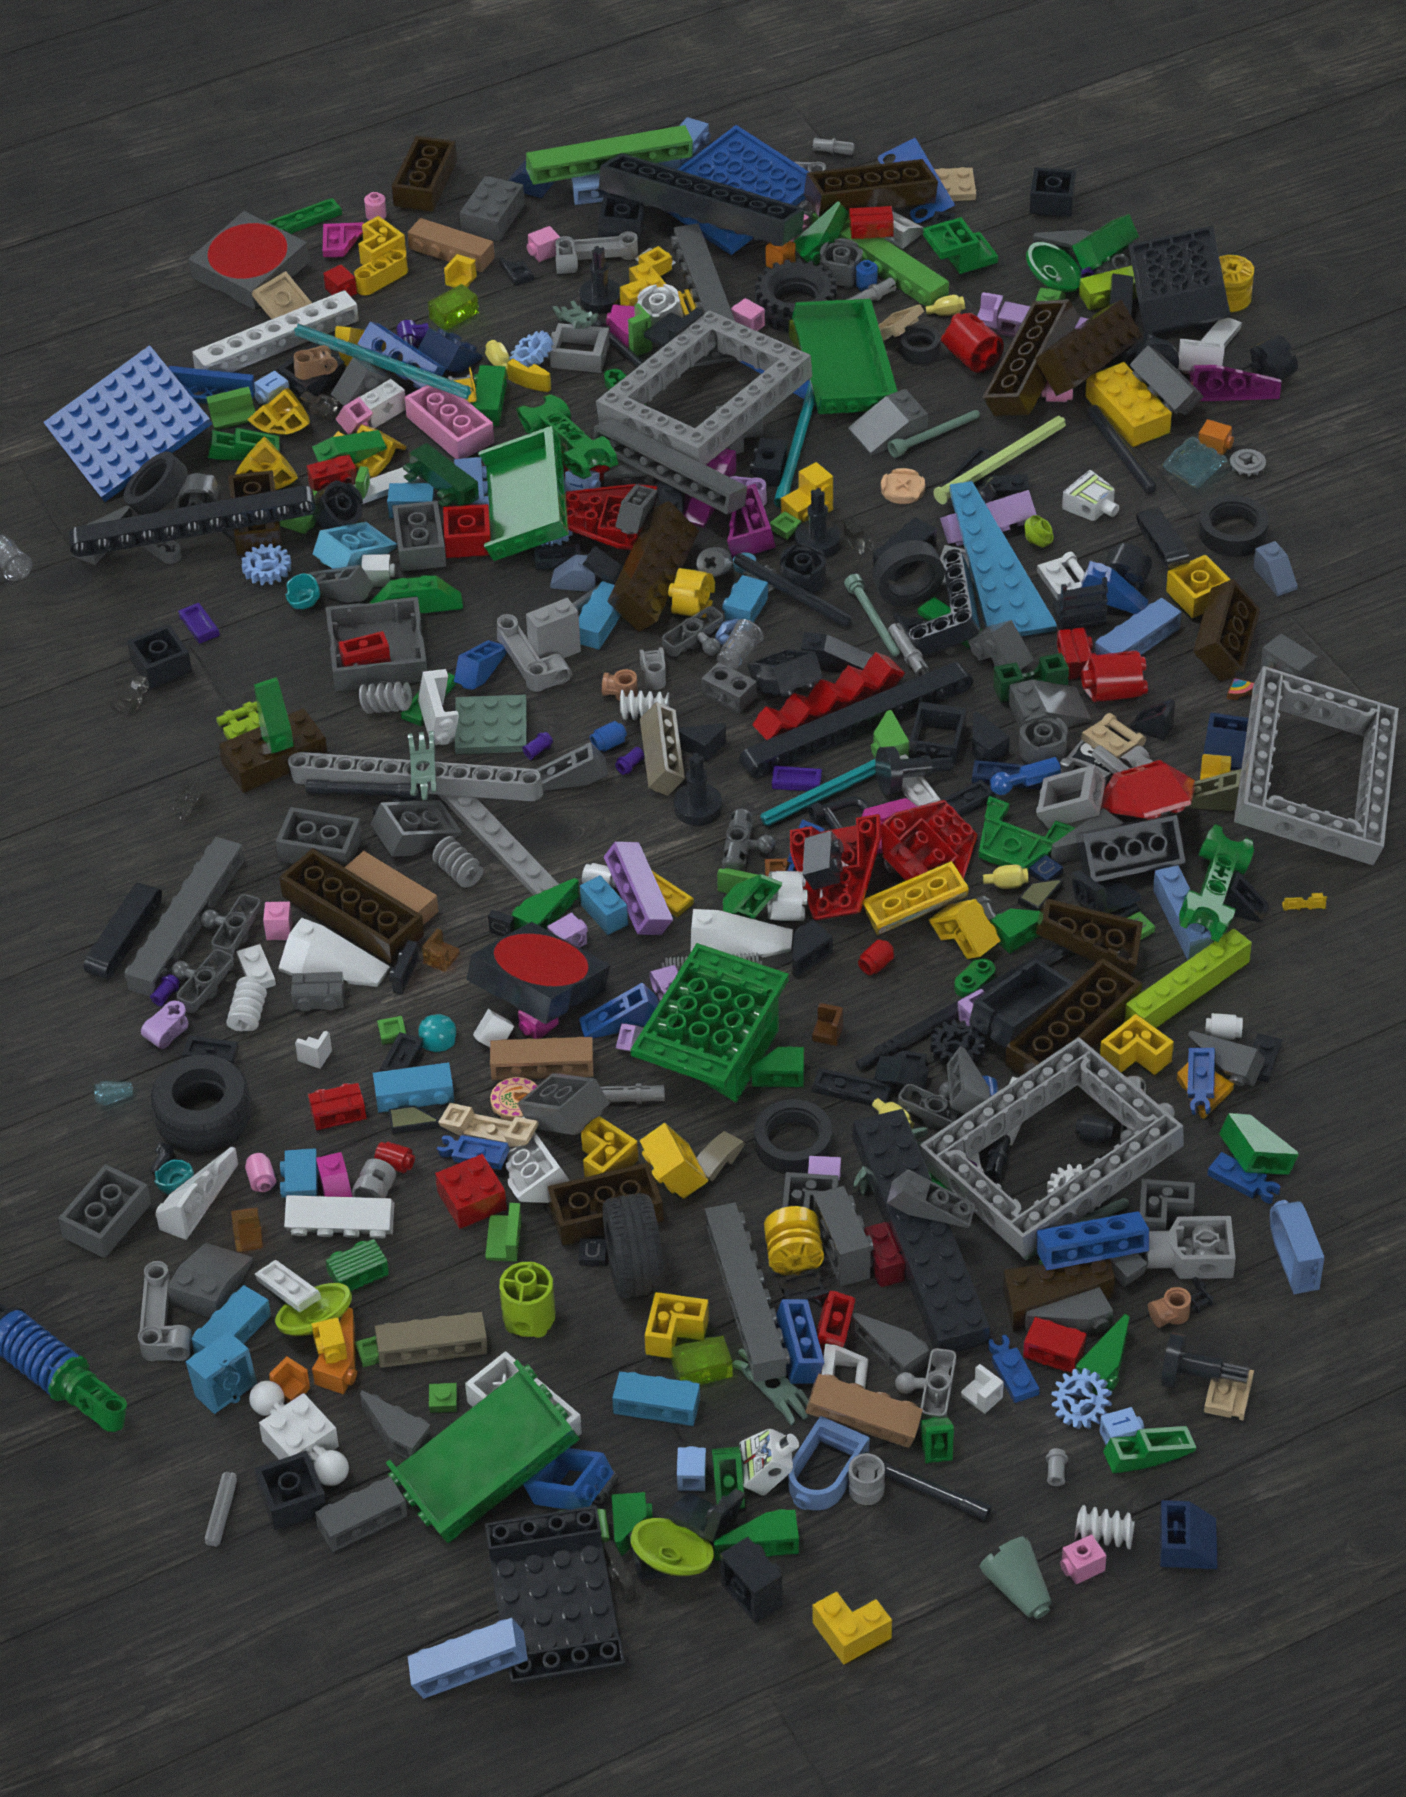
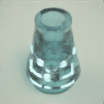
M100 1080V1083L94 1084L96 1104H103L105 1106L133 1096L130 1081Z

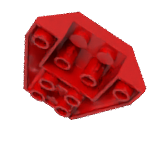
M636 484L565 491L568 530L619 549L632 550L641 529L637 534H626L615 526L621 502ZM641 485L657 490V486Z
M1161 760L1114 773L1103 793L1101 810L1105 809L1109 813L1147 818L1148 820L1159 818L1162 816L1161 813L1167 811L1171 813L1180 812L1185 809L1184 806L1191 805L1196 785L1195 780Z
M945 800L895 812L881 824L883 857L906 881L951 861L964 879L978 834Z
M879 814L856 818L855 826L832 830L844 846V852L841 857L843 871L840 875V883L815 890L811 888L807 881L805 886H802L803 890H807V902L814 920L861 912L881 841V816ZM812 826L790 830V854L796 871L803 872L805 838L828 831L820 832Z

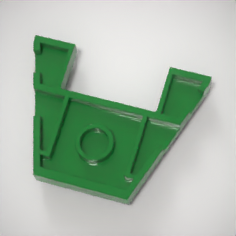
M989 796L979 848V858L999 866L1019 865L1022 869L1029 870V867L1044 855H1050L1052 844L1074 830L1075 827L1055 820L1046 836L1043 837L1003 822V818L1009 811V803Z

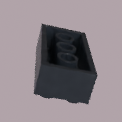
M1165 814L1152 820L1146 818L1075 833L1082 871L1096 882L1186 863L1176 814Z

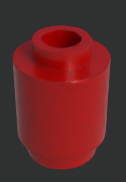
M876 940L860 955L858 960L860 969L867 975L877 974L894 958L892 945L887 941Z
M388 1141L386 1143H379L374 1159L383 1160L390 1164L395 1171L405 1173L407 1170L412 1169L415 1155H413L411 1148Z

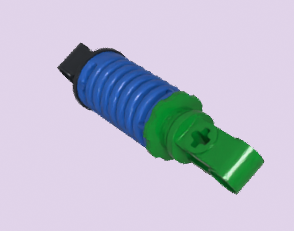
M0 1303V1356L22 1374L26 1375L36 1385L40 1386L54 1401L66 1400L70 1405L79 1408L83 1414L89 1416L106 1431L116 1432L124 1427L127 1402L123 1397L111 1390L107 1384L97 1379L93 1372L89 1371L87 1359L78 1355L63 1342L59 1341L57 1337L51 1335L49 1331L30 1318L22 1308L11 1307L8 1309Z

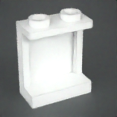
M446 669L423 672L418 698L428 737L429 731H434L435 745H446L454 742L459 718L458 711L444 712L442 707L448 680Z

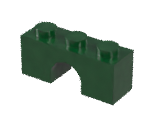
M1062 653L1039 657L1037 668L1029 673H1021L1017 662L994 667L993 687L1000 703L1009 701L1010 684L1037 680L1068 685L1069 667Z

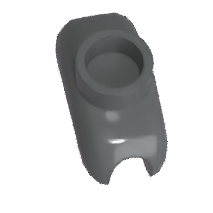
M1118 254L1097 267L1094 275L1132 266V263L1125 254Z

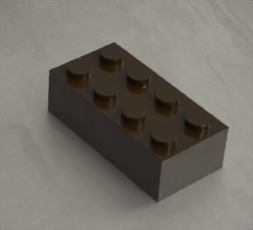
M423 136L415 137L392 184L393 206L434 211L457 162L456 141Z
M273 470L228 475L231 499L276 491ZM279 521L234 529L237 556L245 555V552L252 553V547L259 549L260 544H263L264 547L272 544L273 548L281 546L282 551Z
M1234 578L1211 588L1193 650L1197 658L1209 668V671L1220 682L1244 672L1260 613V608Z
M304 708L288 714L292 730L293 747L271 754L261 736L260 727L219 744L222 765L243 793L291 773L288 759L294 753L327 754L326 738Z
M649 1162L547 1186L549 1208L562 1246L580 1242V1238L593 1239L605 1236L603 1203L608 1198L644 1193L651 1198L657 1223L664 1222L663 1201Z

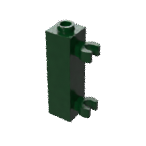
M428 443L409 452L410 463L403 466V470L408 473L404 475V479L408 482H413L419 476L439 491L437 495L442 500L438 502V505L442 508L449 507L452 502L457 506H468L479 499L478 481Z

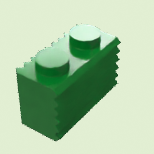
M375 1239L367 1242L360 1241L353 1248L344 1252L337 1251L325 1259L327 1272L332 1281L346 1285L351 1291L389 1274L387 1259Z

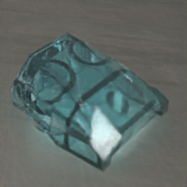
M1191 436L1184 441L1183 445L1177 447L1162 466L1188 485L1199 488L1228 460L1224 455L1218 454L1215 449L1206 447L1197 438Z

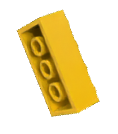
M1123 362L1086 379L1085 396L1093 405L1099 406L1113 427L1132 447L1170 433L1172 412L1149 391L1143 382L1132 374L1133 371Z

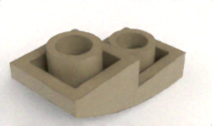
M725 1131L713 1139L697 1157L707 1179L713 1182L725 1163L732 1164L746 1143Z

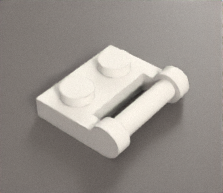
M1073 552L1064 554L1062 558L1037 565L1038 574L1057 601L1060 600L1061 584L1066 583L1067 590L1080 588L1085 574ZM1070 567L1080 582L1075 583L1065 568Z

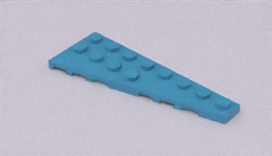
M973 482L950 484L949 491L985 627L1012 620L1020 636L1056 631L1055 620Z

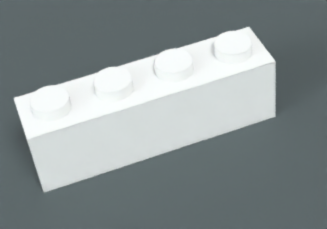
M286 1195L284 1227L287 1231H291V1235L306 1236L307 1232H317V1235L322 1237H332L333 1233H344V1237L356 1238L361 1233L370 1234L371 1238H385L386 1234H393L394 1202L388 1198Z

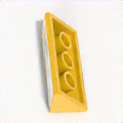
M951 861L864 899L863 906L876 935H880L967 897L969 888Z

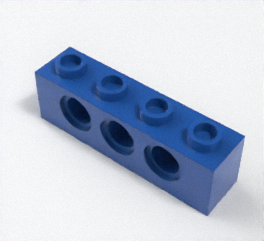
M370 321L357 343L363 348L398 360L399 355L402 353V362L415 367L419 365L421 369L438 376H442L446 370L442 365L379 323ZM385 342V343H386V349H385V351L383 352L381 347H382V344ZM396 373V375L404 380L410 379ZM410 379L414 382L413 386L418 390L426 386L424 383Z
M1139 1211L1037 1230V1253L1046 1270L1149 1251V1228Z

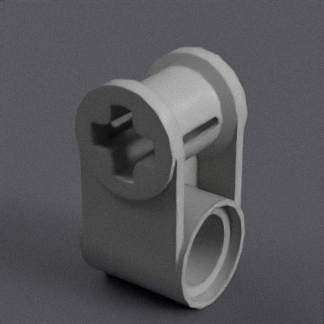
M663 647L653 651L644 652L643 649L639 650L640 665L646 687L652 690L662 689L666 685Z

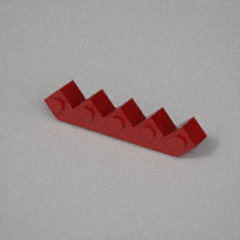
M875 652L869 658L863 670L848 665L835 684L821 679L813 687L808 697L793 693L786 700L785 705L780 711L765 706L752 725L768 740L889 690L898 684L905 672L890 657Z

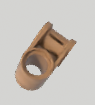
M325 345L308 350H300L294 354L295 376L299 379L305 380L315 376L330 374L336 370L338 365L336 359L331 356L330 348Z

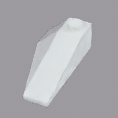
M693 909L691 951L695 944L699 943L731 955L735 954L736 956L738 953L739 957L742 953L743 959L744 953L747 954V957L748 953L751 956L754 953V956H756V952L761 957L791 952L792 929L719 910Z
M301 918L288 936L280 961L279 971L291 976L292 973L343 972V978L348 984L378 987L390 971V967L326 927Z
M535 1132L528 1144L509 1147L508 1162L506 1163L510 1177L508 1185L520 1202L548 1203L547 1186L570 1181Z
M230 1147L169 1194L165 1202L161 1203L156 1210L159 1230L185 1240L188 1239L238 1166L236 1148Z

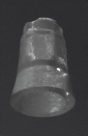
M0 535V567L4 577L10 581H18L25 578L32 569L33 563L31 558L22 552L12 539L7 538L6 535Z
M739 619L727 641L720 649L717 661L735 670L751 651L763 641L764 635L761 629L749 620Z

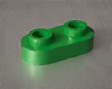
M988 959L973 961L956 977L954 984L955 993L962 998L992 981L995 977L994 963Z

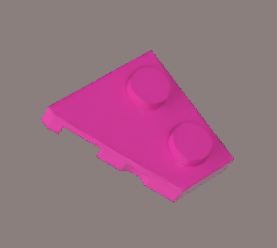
M364 222L323 224V257L345 256L362 235V224Z

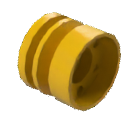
M1238 255L1220 256L1219 259L1230 312L1243 310L1251 303L1254 266L1249 260Z
M800 1206L784 1207L774 1211L766 1218L764 1232L769 1266L773 1271L787 1276L792 1274L799 1275L800 1272L818 1268L824 1260L822 1239L820 1238L819 1220L814 1211Z

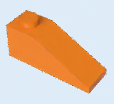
M348 1308L339 1321L345 1341L347 1359L326 1364L324 1354L322 1353L312 1368L315 1385L341 1394L345 1393L349 1385L352 1386L357 1376L355 1365V1322L352 1308Z

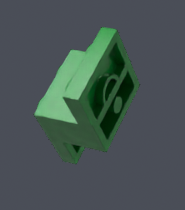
M962 217L923 228V236L941 260L948 258L959 274L998 263V255L981 232L973 233Z

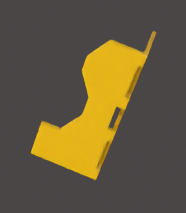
M469 367L470 378L453 381L473 388L467 401L477 402L476 389L471 368Z
M1312 893V897H1309L1306 901L1302 897L1285 898L1282 902L1283 911L1288 909L1301 910V908H1308V910L1312 908L1325 909L1327 896H1323V893Z

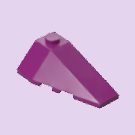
M1194 365L1190 368L1189 382L1204 396L1200 401L1280 399L1281 379L1220 365Z
M725 448L706 466L728 477H732L736 472V451ZM685 493L683 515L694 526L704 528L715 508Z

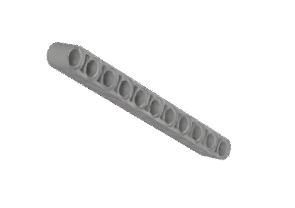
M306 752L294 753L288 759L292 779L297 784L306 785L308 779L329 780L333 782L411 783V760ZM435 762L437 792L432 793L431 782H428L429 794L535 801L543 795L540 773L535 769ZM421 763L416 769L424 771L430 765L428 763Z

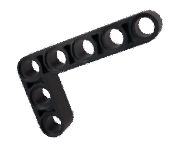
M951 549L942 557L951 613L916 625L909 632L911 641L915 648L920 650L922 655H928L977 636L980 632L970 568L959 549Z

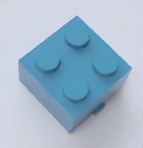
M229 1331L186 1361L195 1397L214 1414L230 1403L239 1402L242 1394L258 1384L249 1349Z

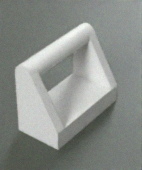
M892 211L894 236L885 237L884 239L903 249L923 234L924 227Z
M825 1344L822 1375L830 1374L834 1376L836 1365L857 1367L855 1383L865 1388L868 1359L840 1346Z

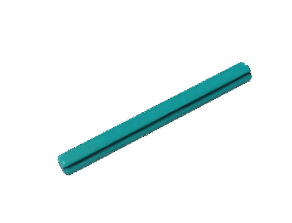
M875 759L762 813L760 818L763 825L770 826L807 808L811 804L820 802L875 775Z

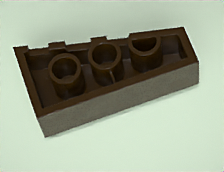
M1046 898L1039 912L1036 934L1095 963L1103 958L1131 976L1137 965L1143 922Z
M1110 1258L1046 1270L1044 1265L1004 1269L1003 1292L1012 1332L1021 1329L1022 1325H1025L1027 1311L1098 1287H1100L1106 1299L1112 1298L1115 1277Z

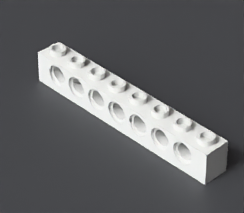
M344 290L192 351L195 369L234 372L308 342V340L295 336L294 328L297 327L298 323L327 334L335 331L336 326L345 327L359 321L357 303Z

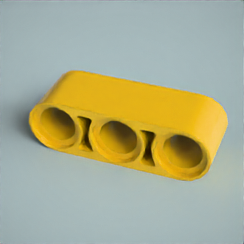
M394 248L356 269L354 275L357 293L364 296L370 295L407 274L406 251Z

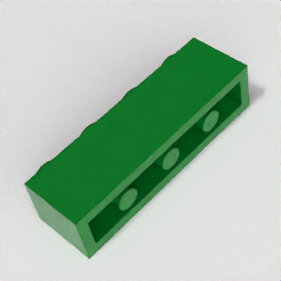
M1127 214L1105 224L1072 245L1081 269L1090 267L1092 270L1103 265L1104 262L1112 259L1113 256L1120 254L1124 249L1129 248V244H1133L1132 241L1139 238L1130 214Z

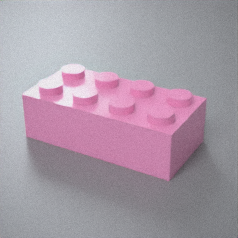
M429 385L405 396L407 418L455 459L467 458L494 443L493 422L464 398Z

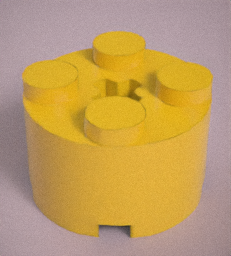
M679 568L675 583L670 584L668 591L669 597H672V613L692 617L706 607L712 606L713 600H709L710 592L714 593L715 591L713 575L703 571Z

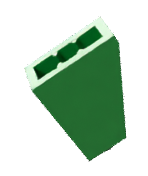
M1228 1113L1219 1133L1243 1170L1248 1173L1289 1175L1299 1155L1294 1148L1248 1114Z

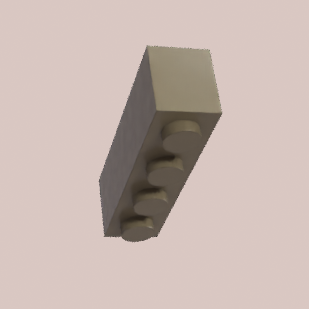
M655 702L640 718L648 787L669 796L685 779L676 710Z
M482 1312L439 1316L423 1320L415 1319L408 1322L385 1323L375 1326L380 1368L487 1354V1337Z

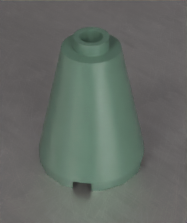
M1021 1536L999 1547L1001 1551L995 1557L990 1553L981 1562L979 1567L982 1573L1028 1618L1034 1616L1036 1619H1039L1050 1611L1049 1606L1052 1601L1031 1543L1027 1538L1025 1539L1024 1536Z

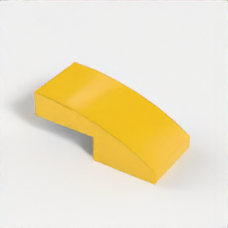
M515 359L507 362L508 379L533 390L544 392L551 390L550 373L536 364L528 368Z

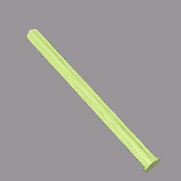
M1057 416L943 487L935 488V499L940 504L947 503L951 497L949 491L950 484L969 481L975 483L1066 426L1064 417Z

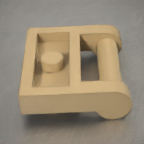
M1107 713L1100 722L1082 732L1081 740L1094 749L1101 745L1119 759L1134 747L1143 746L1146 742V737L1141 733L1136 734L1117 721L1116 716ZM1110 728L1114 729L1115 731H1117L1119 734H1121L1122 736H1124L1125 738H1127V739L1130 740V741H1129V742L1125 741L1124 739H1122L1120 736H1118L1117 734H1115L1114 732H1112V731L1109 730V729H1110Z

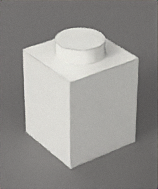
M390 554L362 555V568L374 587H384L391 580V577H395V564H391Z

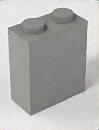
M568 598L526 614L528 641L540 659L556 653L566 658L581 652L579 615L577 609Z

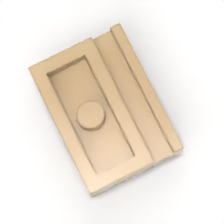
M1250 1370L1247 1384L1220 1379L1219 1382L1211 1380L1204 1412L1229 1418L1236 1416L1239 1417V1420H1244L1254 1370Z

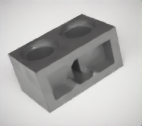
M718 662L702 677V695L741 714L757 698L756 681Z

